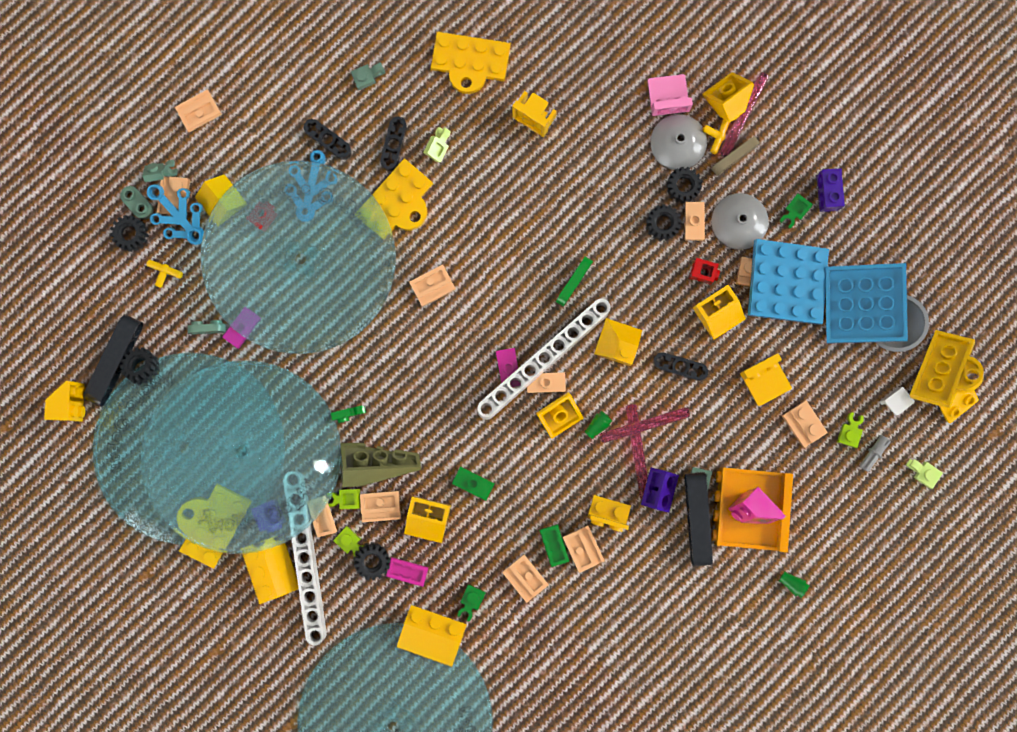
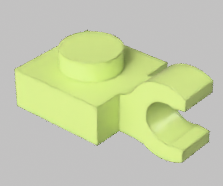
M438 127L435 136L430 137L423 153L434 161L441 162L448 148L445 142L451 131L445 127L444 129Z
M909 459L906 464L907 467L916 472L914 478L930 489L934 488L943 472L928 462L921 464L915 459Z

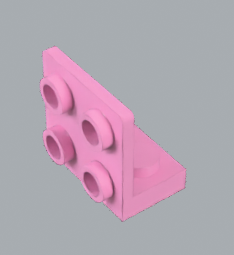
M684 74L648 79L652 116L690 112L693 103L692 97L688 98Z

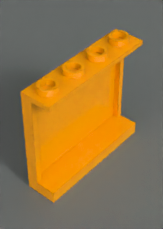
M720 467V471L716 472V482L719 483L718 490H715L714 501L717 502V510L713 511L715 529H712L711 540L714 541V545L788 552L793 474ZM759 487L786 517L769 524L741 523L734 519L731 515L732 512L728 508L742 493Z

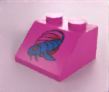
M759 487L742 493L728 508L732 512L731 515L734 519L741 523L769 524L786 517Z

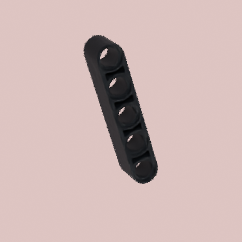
M126 314L120 318L84 391V399L101 407L107 403L121 374L122 369L120 365H123L121 360L126 359L124 355H129V350H133L143 329V322Z
M705 472L688 473L684 475L691 564L692 567L712 565L713 556Z

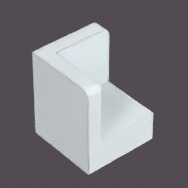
M904 387L894 389L879 401L881 405L886 404L896 416L915 403Z

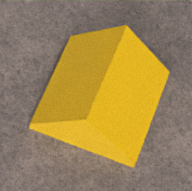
M225 174L204 181L195 196L217 227L248 205Z
M569 392L536 413L551 439L584 419Z

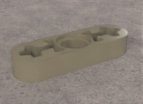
M753 136L715 164L711 170L716 176H719L761 143Z

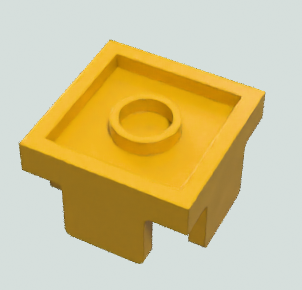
M524 91L519 100H516L512 106V118L544 137L555 119L557 111L553 109L546 119L547 112L544 110L548 106V101L535 93H532L527 100L528 93Z

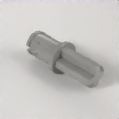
M880 435L872 448L868 449L869 453L861 462L860 467L869 472L876 461L882 458L883 452L891 441L885 436Z

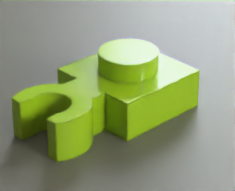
M850 412L847 416L849 423L848 425L842 424L837 442L852 448H858L863 432L858 426L863 423L864 416L860 415L858 420L854 421V413Z
M360 489L339 490V495L335 492L326 494V496L334 498L333 503H328L329 507H335L339 504V509H360Z
M348 526L333 540L347 554L352 550L354 557L355 551L359 550L358 547L364 546L358 544L361 538Z

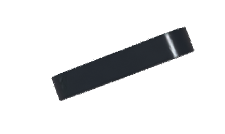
M399 116L392 118L389 123L380 159L381 165L386 171H393L398 166L407 131L405 119ZM398 122H401L403 128L400 127L398 130V135H395L396 128L394 125H397ZM392 139L399 141V146L395 149L389 147V142ZM389 152L397 153L396 155L392 154L394 164L390 163V166H387L385 160H389Z
M309 119L304 123L305 133L337 158L346 160L351 156L352 150L350 145L319 121ZM309 126H315L321 133L318 135L313 130L310 132ZM325 135L333 137L330 144L323 143ZM336 143H337L338 146H340L341 148L346 147L345 149H346L347 152H346V153H343V152H342V153L340 154L339 149H338L337 147H335Z
M664 352L658 353L653 358L654 367L664 372L695 381H701L708 375L706 365ZM662 356L665 357L664 360L667 362H671V358L674 359L671 370L668 369L670 366L668 364L659 366L660 362L657 359H660ZM678 361L684 362L686 365L685 371L678 372L675 369V364ZM690 364L693 365L691 369L696 370L701 367V371L704 374L697 377V373L691 371L690 375H688L687 372L689 371Z

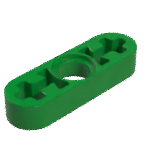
M586 256L583 258L558 296L556 303L562 307L565 306L592 265L593 261Z

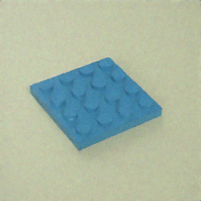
M762 239L754 240L748 316L818 325L823 324L826 293L825 267H828L829 249Z
M906 263L825 267L827 343L908 341Z

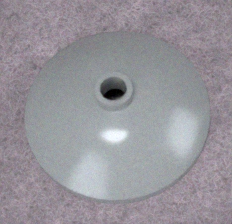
M682 114L670 115L662 119L655 126L650 139L651 151L655 159L661 165L671 170L695 166L702 159L707 148L706 133L702 131L703 127L694 118ZM682 136L684 140L679 141L677 137Z
M743 193L731 194L723 198L716 205L711 218L712 230L716 238L723 245L736 250L753 247L754 240L763 239L769 224L768 214L763 204L755 197ZM744 216L745 222L740 221L739 217Z
M907 295L908 341L876 343L883 349L892 352H904L918 346L924 340L929 328V317L925 307L917 299Z

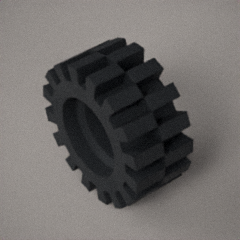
M691 167L675 169L667 180V193H670V198L676 199L675 202L677 203L678 201H681L683 204L691 202L702 189V179L699 178L700 174H696L695 169L693 171L690 170ZM682 178L688 179L691 183V189L687 192L680 191L677 187L678 180Z
M658 205L650 211L646 219V229L649 230V235H653L652 238H658L659 241L663 239L667 241L678 233L682 219H680V213L676 212L677 209H672L671 205ZM658 217H668L671 221L670 227L665 230L660 229L656 224Z
M131 215L117 218L118 222L114 221L113 224L115 226L110 228L113 233H110V236L113 237L111 239L112 242L119 248L130 252L132 250H139L138 247L143 248V242L147 243L148 241L145 238L149 237V234L146 233L148 228L145 227V224ZM127 227H134L136 230V235L132 240H125L123 237V231Z
M137 347L135 351L129 350L130 354H125L126 359L121 360L123 365H120L121 373L134 384L142 385V382L147 384L148 379L152 381V375L156 376L158 374L155 370H159L157 358L148 349L143 347L141 349ZM141 361H145L144 367L135 372L136 365Z
M371 542V544L364 543L365 546L358 547L359 550L355 551V557H353L355 569L360 577H365L366 580H369V578L376 580V577L380 579L382 574L385 575L387 573L386 569H389V555L385 548L381 547L378 543L377 545L374 542ZM374 554L378 556L379 562L377 566L368 568L364 565V560L368 555Z

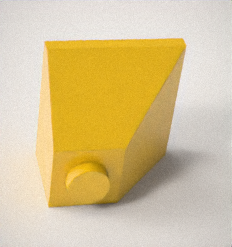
M731 72L705 91L703 97L721 118L731 122L745 112L754 84L752 81Z
M606 318L594 354L631 366L639 346L642 330Z

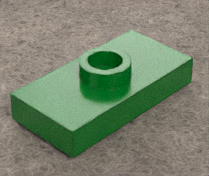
M461 466L452 482L453 485L485 501L495 484Z
M558 524L539 529L551 567L570 562Z

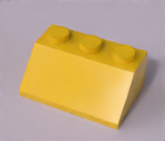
M283 534L241 548L259 604L299 589L297 575Z
M411 605L397 648L452 667L467 624Z

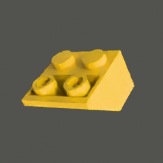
M729 285L693 307V310L713 340L746 319L741 304Z
M72 381L64 382L45 400L44 420L83 422L86 412L83 398L86 389L85 384Z
M413 496L407 514L404 534L442 543L451 505Z

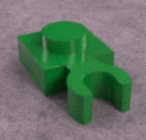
M797 193L786 207V210L790 213L782 216L780 223L784 219H789L791 224L788 226V229L792 228L795 224V218L801 220L813 204Z
M361 405L332 412L331 417L333 421H338V424L350 421V417L365 414L366 409L365 406Z
M468 584L460 601L465 606L458 611V617L461 616L462 612H467L469 614L467 621L469 622L473 616L472 609H479L486 592Z

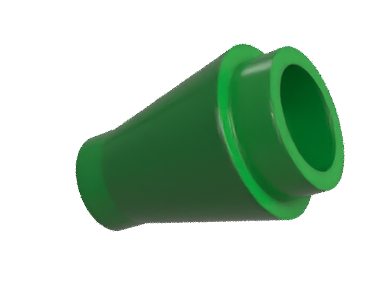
M601 410L595 414L584 432L594 439L595 436L610 427V423L613 420Z
M786 571L783 572L779 579L795 597L799 596L802 598L810 586L806 583V580L791 575Z

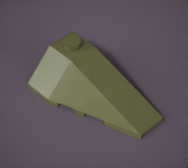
M340 443L342 487L364 486L421 470L419 453L397 449L392 452L383 450L381 446H377V448L366 447L364 443Z

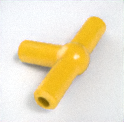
M723 119L719 131L708 125L703 127L702 131L715 138L710 150L712 154L718 153L720 145L726 137L725 133L730 122Z
M148 260L146 263L147 267L160 271L155 282L157 287L162 288L167 274L179 279L183 276L182 271L171 268L167 264H161L153 260Z

